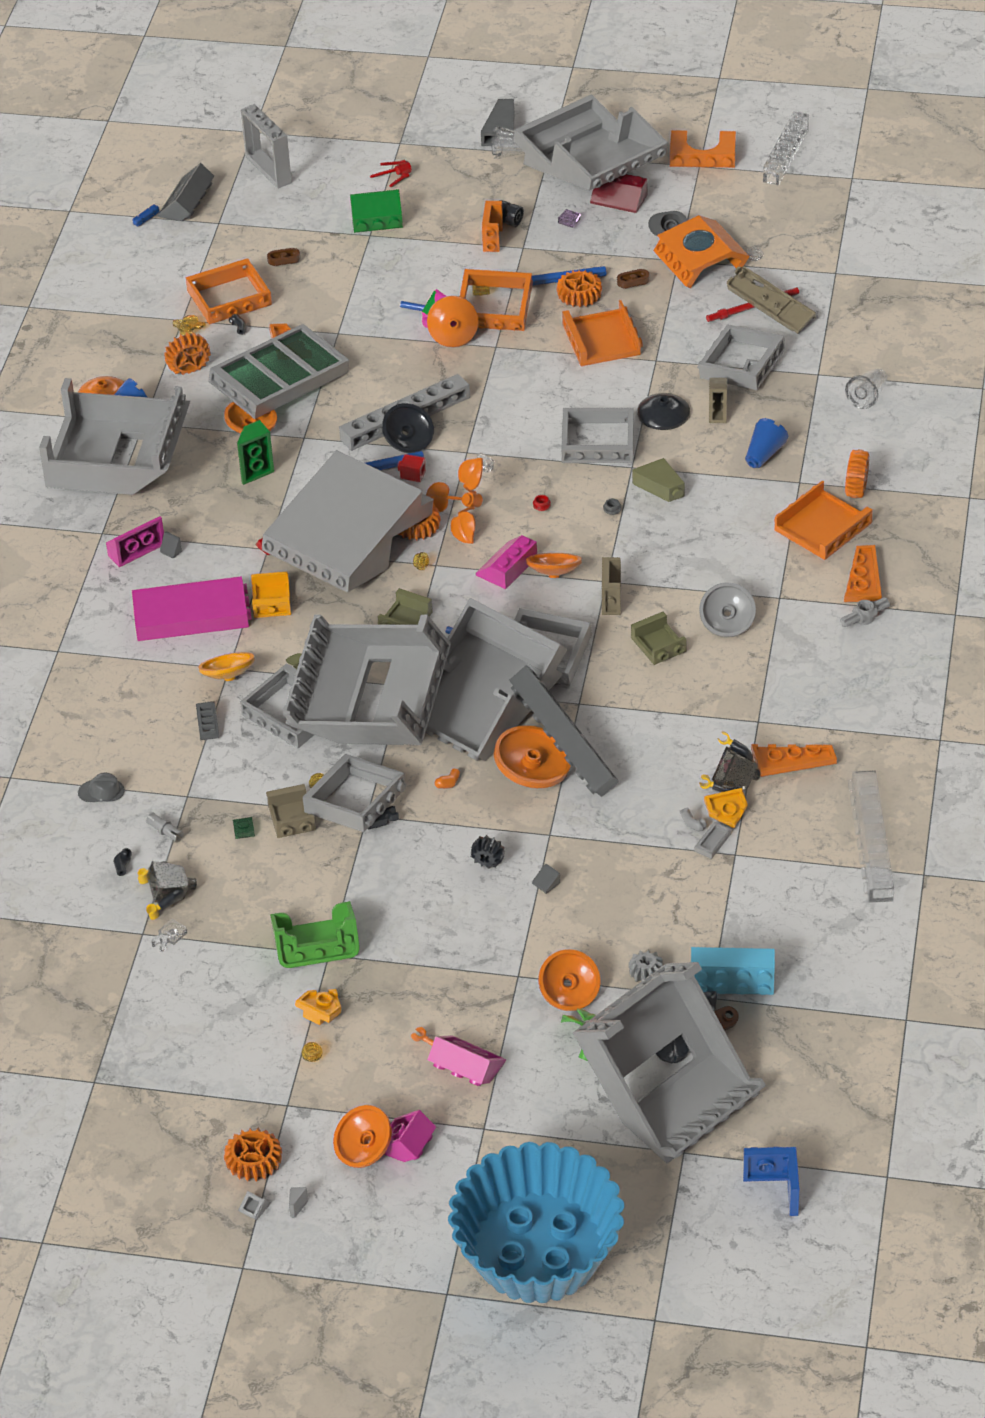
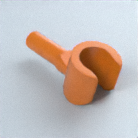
M423 1027L415 1029L421 1036H418L416 1033L411 1034V1038L414 1041L423 1040L431 1046L433 1045L434 1041L426 1035V1030Z

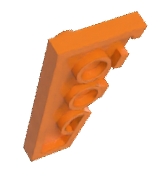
M875 545L856 546L844 602L877 601L882 598Z
M751 744V751L761 777L837 764V757L832 745H806L805 747H798L796 744H788V747H776V744H768V747H758V744Z

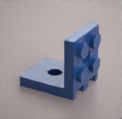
M796 1147L744 1148L743 1182L787 1181L789 1215L798 1216L800 1188Z

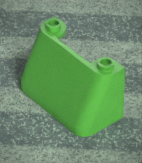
M350 901L336 904L332 909L331 920L292 926V920L286 913L270 914L278 960L285 968L355 957L359 952L356 918Z

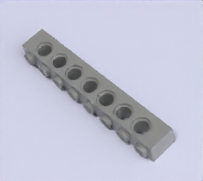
M459 374L451 376L339 426L340 440L353 451L384 437L382 421L386 412L391 407L402 403L414 404L431 416L469 399V384Z

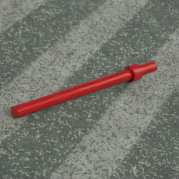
M796 287L784 292L793 296L799 294V289ZM745 303L729 309L723 308L716 313L706 315V320L708 322L717 319L722 320L728 318L729 315L755 307L750 303Z

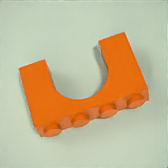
M671 130L670 167L735 168L736 131H720L717 146L708 150H698L688 145L687 130Z

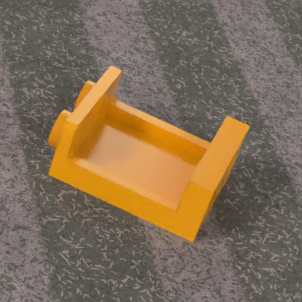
M288 572L252 574L254 618L291 615Z

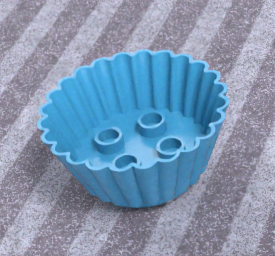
M525 1142L519 1148L511 1145L505 1146L499 1151V1154L489 1153L485 1155L481 1160V1164H475L468 1168L466 1172L467 1178H463L456 1183L455 1189L457 1194L453 1195L449 1200V1206L453 1211L448 1216V1222L454 1229L452 1239L461 1248L463 1256L497 1292L501 1294L506 1293L513 1300L521 1298L525 1303H532L534 1301L547 1303L550 1299L558 1301L563 1299L565 1294L572 1295L576 1293L579 1287L587 1284L618 1242V1233L624 1225V1219L620 1214L625 1204L621 1198L617 1197L620 1191L618 1184L609 1180L610 1172L605 1167L596 1166V1160L592 1156H580L577 1149L569 1146L560 1149L557 1144L552 1142L543 1143L541 1146L534 1142Z

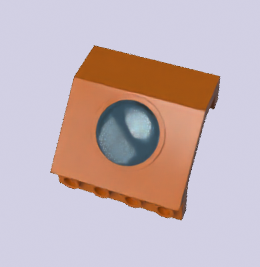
M700 215L658 234L657 236L660 240L653 250L688 288L692 287L703 269L724 259H728L735 268L742 267L750 257L716 220Z

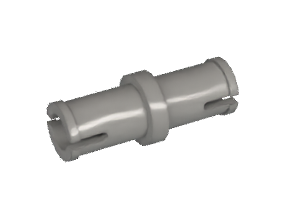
M154 812L149 814L154 821L148 817L146 818L147 824L156 828L161 835H166L175 842L181 840L175 834L180 837L184 835V832L171 825L169 820L160 818Z

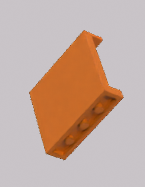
M619 300V309L572 318L569 310L562 311V325L580 366L640 355V348L643 347L642 339L638 337L637 328L633 327L632 317L628 316L627 306L623 305L622 300Z
M821 481L775 516L774 530L826 560L872 523L873 509L865 507L862 511L857 510L824 491V481Z

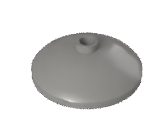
M727 582L711 587L703 595L699 613L703 625L711 633L720 637H735L744 633L752 625L756 614V606L752 595L747 589L741 585ZM726 611L731 612V615L725 616L724 613Z

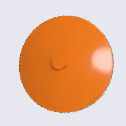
M524 725L506 730L499 736L494 748V760L499 770L511 781L525 787L548 788L555 786L566 778L571 766L564 758L566 756L564 751L560 752L554 745V738H549L543 731V728Z

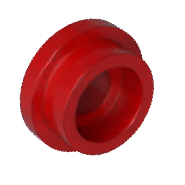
M538 495L533 500V507L538 511H545L551 506V501L546 495Z

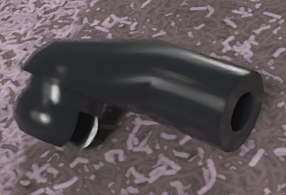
M233 314L229 317V323L237 325V333L243 335L246 329V322L238 314Z
M124 848L114 857L113 862L118 876L126 874L125 865L132 856V852L128 848Z

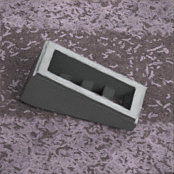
M215 702L197 703L196 711L200 741L219 738Z

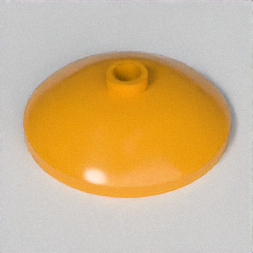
M248 652L230 653L208 659L201 663L198 668L199 672L204 676L232 681L236 679V676L244 673L253 664L255 658L252 653Z

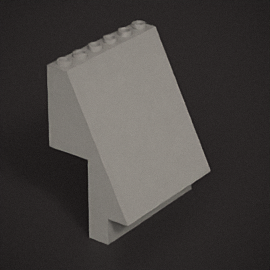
M592 94L515 129L514 142L525 152L524 165L588 191L611 182L613 179L636 170L640 166L648 164L659 157H663L666 155L668 142L633 107H630L629 111L625 113L619 112L617 120Z
M336 450L265 531L262 540V550L348 593L388 569L392 537L432 515L434 499L422 494V490Z
M469 598L447 638L451 646L425 733L433 736V734L438 735L437 739L445 744L453 743L452 748L461 753L466 750L469 752L467 756L476 761L479 758L486 761L494 753L499 736L506 730L517 727L531 711L521 702L524 700L521 695L517 696L511 689L513 685L509 679L527 665L536 673L547 689L550 690L563 675L556 669L567 649L561 644Z

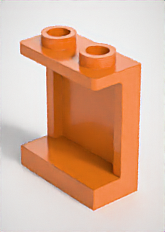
M486 200L482 220L483 252H499V231L503 232L502 201Z

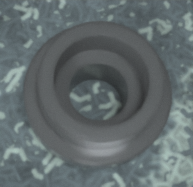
M611 498L606 500L603 510L607 514L615 515L621 511V504L617 499Z

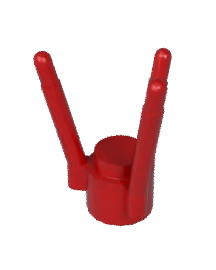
M405 159L380 163L381 166H397L393 169L372 174L370 178L396 172L401 177L389 185V187H393L404 178L409 177V173L412 171L411 165Z

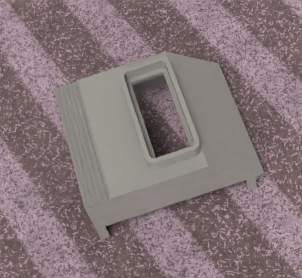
M65 378L61 387L65 418L54 448L52 449L50 436H43L39 446L45 486L47 488L53 487L54 489L64 488L66 490L133 495L167 472L190 401H186V395L183 394L182 387L175 386V396L172 395V399L74 392L72 379ZM122 438L143 440L134 466L111 464L119 440Z
M314 615L302 655L299 659L297 671L294 674V681L289 690L288 700L284 707L283 715L287 718L285 724L338 744L421 745L451 643L428 615H421L418 625L329 624L322 615ZM374 662H391L373 722H354L372 664Z
M698 962L664 964L573 1032L622 1123L665 1163H669L672 1159L682 1155L685 1149L696 1144L703 1135L713 1131L717 1124L727 1120L730 1114L742 1108L751 1098L759 1095L760 1090L766 1086L762 1078H750L694 976L702 970ZM679 1035H682L693 1055V1059L639 1101H636L624 1077Z

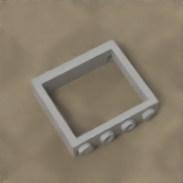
M255 104L241 109L246 158L276 188L279 189L291 184L287 135ZM260 131L272 142L273 160L261 149Z
M727 324L724 330L720 332L719 337L713 342L711 348L706 351L703 359L699 361L697 369H699L700 378L709 380V378H727V384L757 390L785 351L784 336ZM730 341L768 348L752 372L714 364Z
M563 408L562 463H633L634 408ZM628 423V445H567L568 424Z
M519 608L514 621L528 628L578 638L566 667H557L556 669L563 674L556 683L570 686L592 636L591 623Z
M286 663L240 701L241 713L246 719L270 731L274 736H278L288 744L300 748L314 734L300 729L295 731L258 709L260 705L286 684L292 686L297 669Z
M344 754L303 796L304 812L365 832L384 813L385 809L394 803L395 799L405 791V773ZM350 774L387 786L362 813L325 802Z

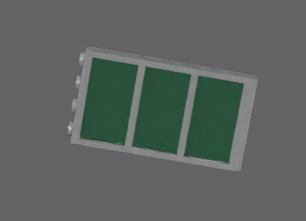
M302 324L211 367L209 383L256 419L347 374L349 359Z

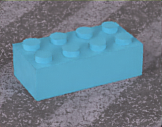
M691 947V962H698L702 968L694 976L703 992L716 991L717 994L774 995L775 949Z

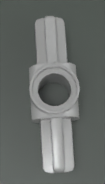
M886 597L875 602L861 600L857 603V607L852 610V613L842 617L840 622L843 627H848L856 622L868 625L872 623L873 618L877 616L878 612L889 607L890 603Z

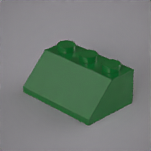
M399 189L350 194L354 233L403 228Z
M260 420L244 426L237 441L241 482L243 485L274 472L270 431Z

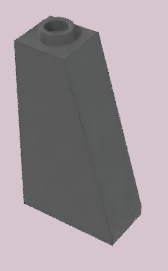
M514 99L497 100L481 130V146H513Z

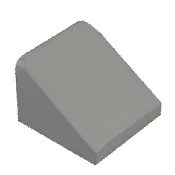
M291 1187L289 1209L291 1218H295L308 1201L306 1187Z
M247 1191L238 1211L258 1220L270 1202Z

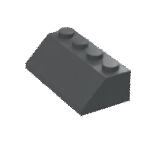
M199 163L180 179L157 216L176 221H182L185 218L189 219L194 214L193 209L200 204L199 200L206 195L207 192L205 190L209 189L213 184L211 181L214 175L202 163Z

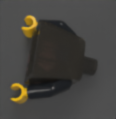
M722 731L721 733L726 735L727 739L725 741L717 739L719 743L723 745L729 744L730 747L726 746L713 775V781L710 780L708 775L703 774L701 778L708 782H699V785L703 789L712 787V790L718 792L739 788L747 789L751 780H758L760 778L761 772L757 769L758 765L753 761V754L747 746L735 739H730L728 733Z
M152 861L148 870L140 868L137 873L140 884L149 882L153 900L158 903L157 905L149 904L146 907L151 920L159 917L160 909L164 910L177 901L183 900L188 889L195 890L197 887V879L186 877L183 866L170 864L166 861Z

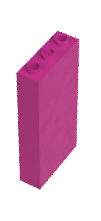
M242 576L132 590L137 641L248 628V620H251L250 608L246 609V607H250L249 597L245 596L248 594L247 583L243 584Z

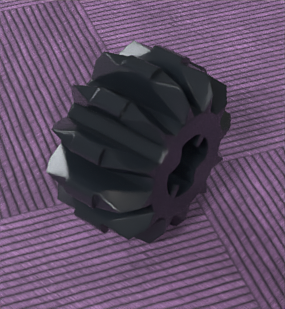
M488 835L485 837L479 836L473 842L470 857L474 858V863H479L481 867L484 865L489 869L491 866L496 868L503 861L505 847L501 845V841H496L495 837L489 838Z

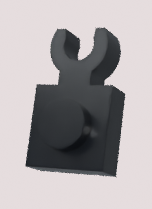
M395 806L387 807L384 813L374 821L368 830L385 826L387 821L399 820V813L396 812Z

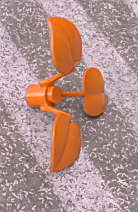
M483 458L469 459L460 465L458 478L460 482L464 483L463 487L469 491L462 497L448 496L449 486L443 482L432 484L426 492V496L434 499L433 504H435L439 512H443L447 508L448 499L462 500V503L467 508L458 512V516L451 520V532L456 539L463 543H474L475 518L473 514L467 511L480 507L483 502L481 494L473 491L481 481Z

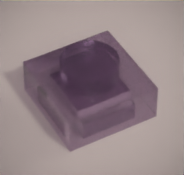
M565 209L558 217V223L573 228L580 220V213Z

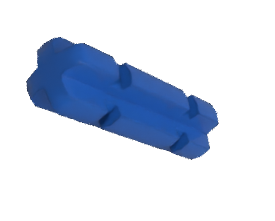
M153 204L132 219L133 225L138 227L159 213V206Z

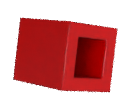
M405 454L402 461L398 463L400 479L421 482L426 472L425 458Z

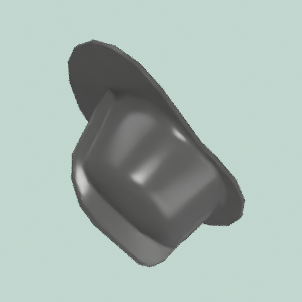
M679 211L656 213L650 217L648 227L657 236L687 221V218Z
M104 772L97 774L92 780L83 783L79 787L78 797L85 802L116 801L123 796L125 789L123 784L117 780V777L111 773Z

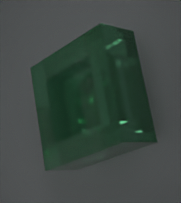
M252 817L233 820L235 839L255 837Z

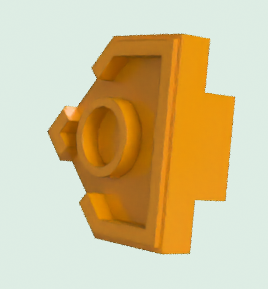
M742 788L704 796L709 816L733 829L748 806Z
M328 989V992L308 990L295 1002L296 1007L304 1010L303 1017L318 1025H321L324 1021L330 1023L341 1013L337 989Z

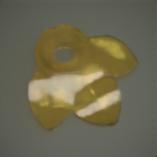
M187 315L183 319L173 320V326L178 328L181 335H185L186 332L191 334L194 329H201L206 326L205 322H198V317L195 315Z

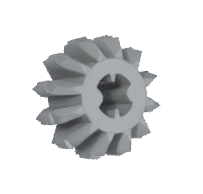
M649 949L646 953L640 950L638 954H633L629 962L631 977H634L636 982L643 981L663 966L662 957H658L657 952L651 954Z

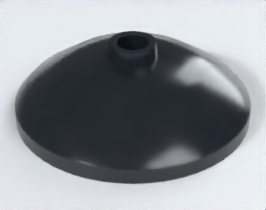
M656 393L640 402L637 408V415L639 420L649 428L671 430L680 427L688 420L690 407L678 395Z
M402 403L391 407L386 412L382 421V432L386 441L396 450L404 453H414L424 450L430 444L434 435V425L428 413L414 404Z

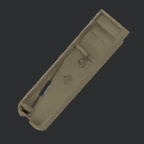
M745 266L737 267L735 269L736 275L730 277L727 281V288L731 292L792 332L794 331L799 334L812 318L816 319V312ZM754 280L757 281V282H760V283L764 284V286H762V285H760V284H758V283H755Z

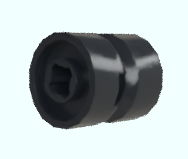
M499 200L502 201L503 223L506 222L508 225L517 227L523 219V207Z

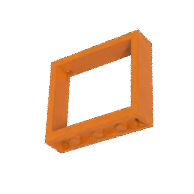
M248 258L185 277L188 293L209 324L229 319L233 314L241 315L272 305L270 290ZM244 277H248L258 292L257 294L212 308L208 307L199 291Z
M465 269L459 297L466 299L468 285L524 289L519 316L477 313L478 328L525 331L533 285L532 273Z

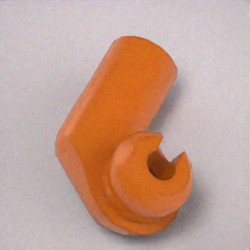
M454 768L449 775L440 776L435 780V786L439 789L454 787L460 776V771Z

